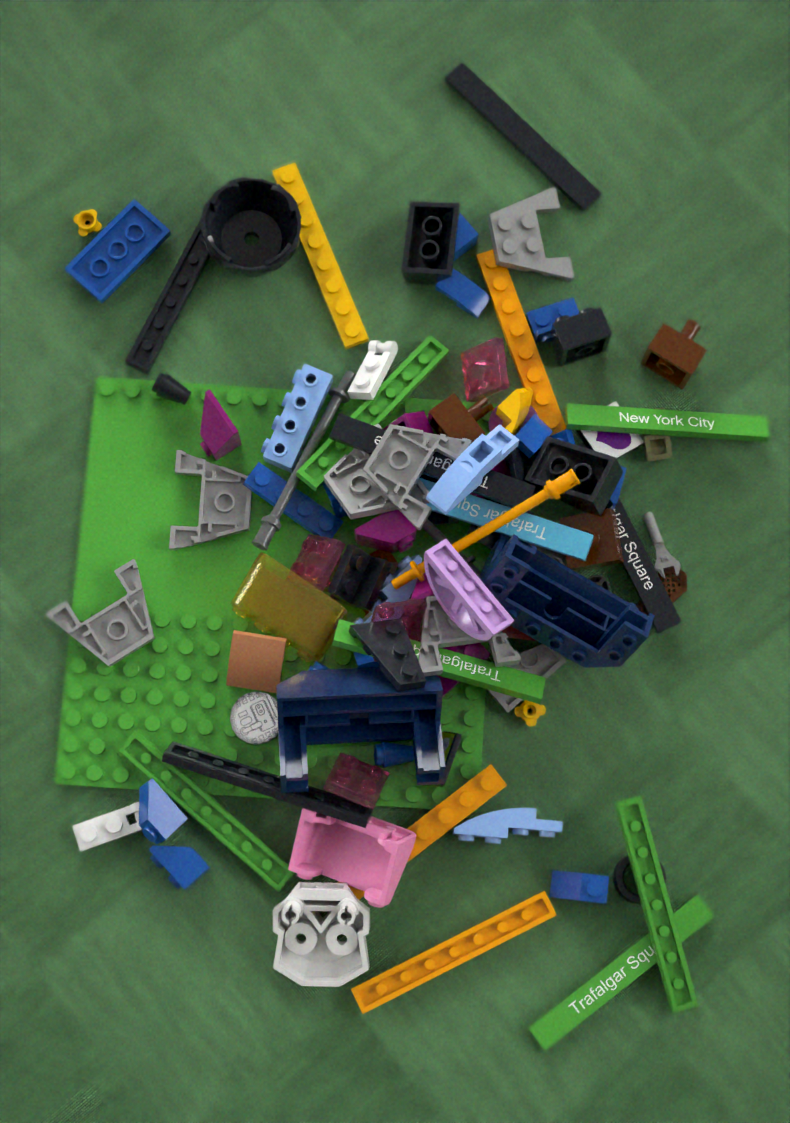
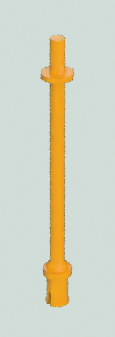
M570 469V471L553 481L549 479L546 481L543 490L451 545L459 553L547 499L555 498L558 500L561 498V494L581 483L573 469ZM414 561L409 562L411 569L391 580L393 587L397 590L415 578H418L420 582L424 581V561L418 565Z

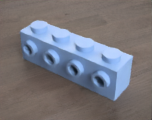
M305 363L302 370H296L292 383L295 384L291 393H286L282 402L284 410L281 416L277 415L271 427L274 430L271 439L266 438L261 449V453H264L263 459L265 462L290 473L296 467L333 383V375Z

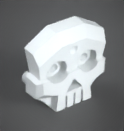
M298 882L287 898L273 909V932L278 934L273 968L301 986L340 987L368 971L370 964L365 935L369 934L370 908L356 898L348 887V883ZM318 911L328 912L323 918ZM304 934L306 940L300 941L296 935ZM343 934L347 937V940L341 942L337 936Z

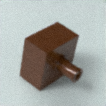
M688 319L681 332H678L663 323L649 344L640 364L683 390L707 352L706 348L693 341L698 331L701 330V325L694 320Z
M452 393L429 411L428 420L437 435L445 434L447 437L458 439L467 438L473 443L481 434L486 435L477 421L490 411H493L494 408L491 403L488 404L489 400L484 396L469 409H466L455 393Z
M611 508L605 509L601 517L591 513H582L559 518L562 525L594 535L586 561L565 555L568 568L576 572L624 563L616 514Z

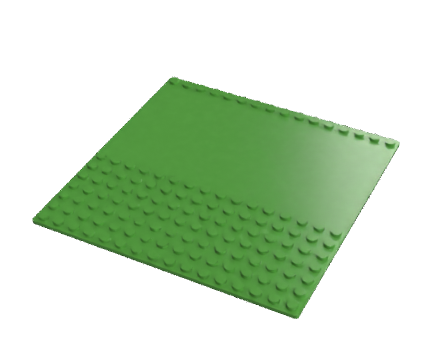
M98 377L96 379L72 610L82 623L127 595L125 588L114 571L135 559L155 639L109 667L69 635L54 777L55 783L59 785L139 790V787L150 779L117 751L135 730L161 753H164L174 741L280 776L279 734L269 743L253 745L239 739L231 726L230 715L232 707L243 695L255 691L263 692L274 697L277 701V693L226 685L234 630L286 638L281 682L301 671H308L310 665L313 666L315 661L324 664L330 669L358 668L353 651L333 646L332 642L339 619L353 623L359 617L363 619L365 612L362 609L329 599L331 594L327 590L348 544L356 545L367 554L377 550L357 545L354 529L383 513L352 520L349 516L340 518L343 524L328 544L282 513L279 519L282 527L278 532H275L267 551L255 547L252 541L262 525L261 520L263 516L270 515L274 506L252 491L250 531L175 551L169 550L171 526H198L202 480L201 476L175 474L176 450H182L189 455L205 459L207 462L220 467H226L246 476H249L257 463L260 462L288 482L292 473L265 462L263 459L264 453H261V449L266 438L271 439L274 432L271 429L273 421L277 415L281 416L284 410L282 406L283 399L286 393H291L292 390L180 382L188 390L192 391L188 401L183 405L156 396L157 393L151 391L155 380ZM209 389L238 430L242 443L241 446L217 461L212 455L207 456L200 446V443L203 442L200 436L204 398L205 392ZM329 394L324 401L302 453L332 399ZM350 398L349 402L340 403L316 451L330 438V433L339 413L350 417L366 400ZM406 398L380 426L382 429L405 413L424 411L428 418L429 411L443 400ZM461 401L466 409L477 403ZM491 403L493 408L499 405L496 403ZM492 411L477 421L486 433L485 436L490 433L489 418ZM300 479L296 488L335 515L323 485L315 492ZM459 520L457 524L435 526L452 543H455L466 536L471 524ZM423 528L420 531L416 529V538L412 542L414 546L403 553H400L398 550L392 555L398 563L408 555L410 557L420 555L423 562L425 551L438 543ZM475 542L461 552L467 558L474 555L476 559L473 564L482 571L491 549L479 542ZM411 594L407 604L396 619H402L409 639L421 642L424 607L410 614L408 607L412 597ZM482 642L481 644L488 651V642ZM460 682L442 698V732H453L462 736L445 786H417L415 760L386 768L375 766V744L388 742L413 746V740L306 745L308 785L370 806L432 810L481 772L486 689ZM180 768L209 795L275 799Z

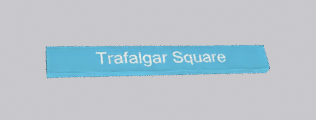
M419 478L429 492L436 484ZM469 494L446 516L481 527L511 508ZM426 504L432 508V511L445 515L433 504ZM528 513L522 514L494 531L509 537L515 534L518 536V540L582 561H586L594 538L592 534Z

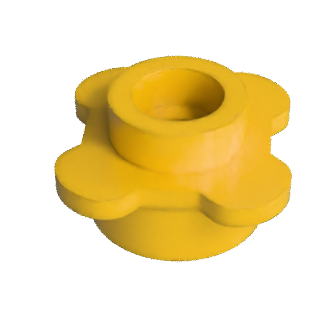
M94 209L81 211L73 218L74 223L79 227L78 233L82 237H86L88 233L94 231L99 232L102 229V224L98 222L97 212Z
M524 700L521 706L515 708L514 713L516 717H521L527 726L533 727L537 723L536 720L546 713V708L544 705ZM528 709H532L533 712L528 713Z

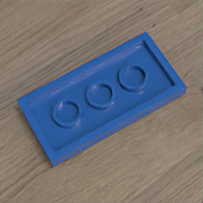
M133 199L64 268L65 272L103 304L171 235V231L139 202Z

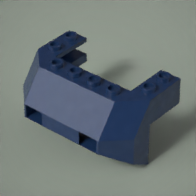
M515 534L512 537L500 535L489 553L479 576V579L514 619L510 626L584 668L621 667L648 638L655 616L651 613L646 615L640 612L636 604L625 601L537 550V547L534 545L530 546L518 540V536Z
M379 667L301 671L277 684L281 793L308 792L306 745L413 740L417 786L444 784L446 765L441 730L443 688L440 677L436 675L425 676L426 684L424 688L399 692Z

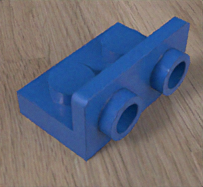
M574 297L526 312L525 316L535 343L543 341V343L551 342V328L555 320L564 315H569V317L577 315L579 310Z

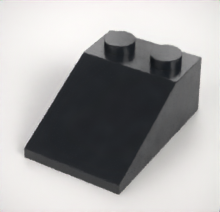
M547 436L524 479L525 482L543 490L546 481L549 479L553 481L570 471V469H573L581 484L561 494L559 500L579 510L601 517L623 474L617 458Z

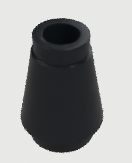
M160 373L151 390L157 393L156 396L183 405L186 404L192 391L188 390L168 373L167 375Z

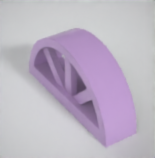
M447 539L425 551L424 568L430 587L443 610L461 630L475 639L484 641L491 639L514 622V619Z

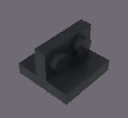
M348 544L327 590L331 594L329 599L336 603L372 612L392 563L386 559L372 557L356 545Z

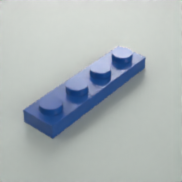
M258 462L243 485L272 506H275L287 481ZM297 488L283 512L326 544L331 541L343 524L342 520Z

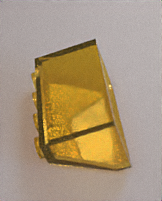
M262 552L252 564L231 601L232 610L244 619L248 616L255 621L254 625L264 633L270 631L276 637L286 638V648L289 645L298 651L297 655L306 662L311 660L319 662L333 642L339 619L347 621V610L340 603Z

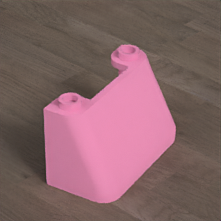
M302 808L288 870L297 873L299 878L311 880L313 877L322 874L342 883H348L352 887L365 891L364 898L368 900L369 905L382 908L390 904L414 847L417 835L413 831L371 816L366 828Z

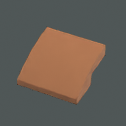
M234 630L226 685L277 693L276 685L281 683L286 638Z

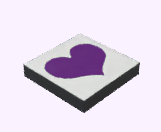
M616 401L613 402V403H611V404H609V405H607V406H618V407H619V405L617 404ZM576 430L588 449L614 456L617 459L642 446L644 443L639 434Z

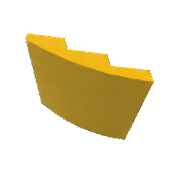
M530 387L516 389L497 406L496 415L503 421L501 426L514 436L521 429L531 405L533 390Z

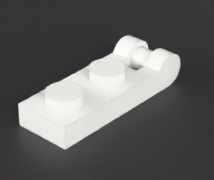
M372 340L369 342L368 353L347 391L351 399H374L397 354L398 346L395 341L381 343L379 340Z
M139 802L73 825V831L80 852L142 831L143 829L139 826ZM134 814L137 823L130 825L127 816Z

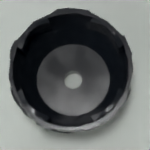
M244 176L229 180L204 205L200 220L201 236L210 256L222 268L233 274L259 277L277 271L292 258L300 242L302 217L297 202L281 185L264 179L247 178ZM254 235L259 239V242L254 246H249L244 241L247 236Z

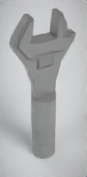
M653 512L644 514V521L656 549L655 570L659 571L660 575L666 579L664 569L674 567L676 576H678L681 564L665 548Z

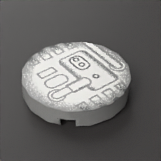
M255 691L243 695L236 701L231 710L230 722L238 738L248 744L261 745L269 743L277 737L278 712L277 701L274 697L267 693Z

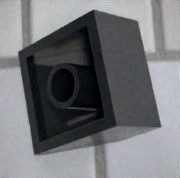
M588 307L571 317L569 315L561 316L552 324L551 336L558 367L606 352L612 332L601 307L595 309Z

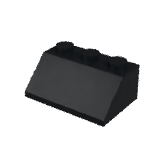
M410 201L401 269L407 284L431 285L452 277L460 203Z

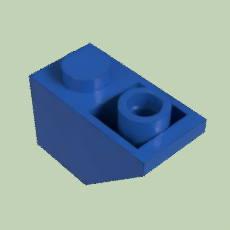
M152 846L149 848L153 854L150 857L152 862L159 869L166 868L171 874L168 877L169 881L177 889L182 887L184 890H188L211 869L192 847Z

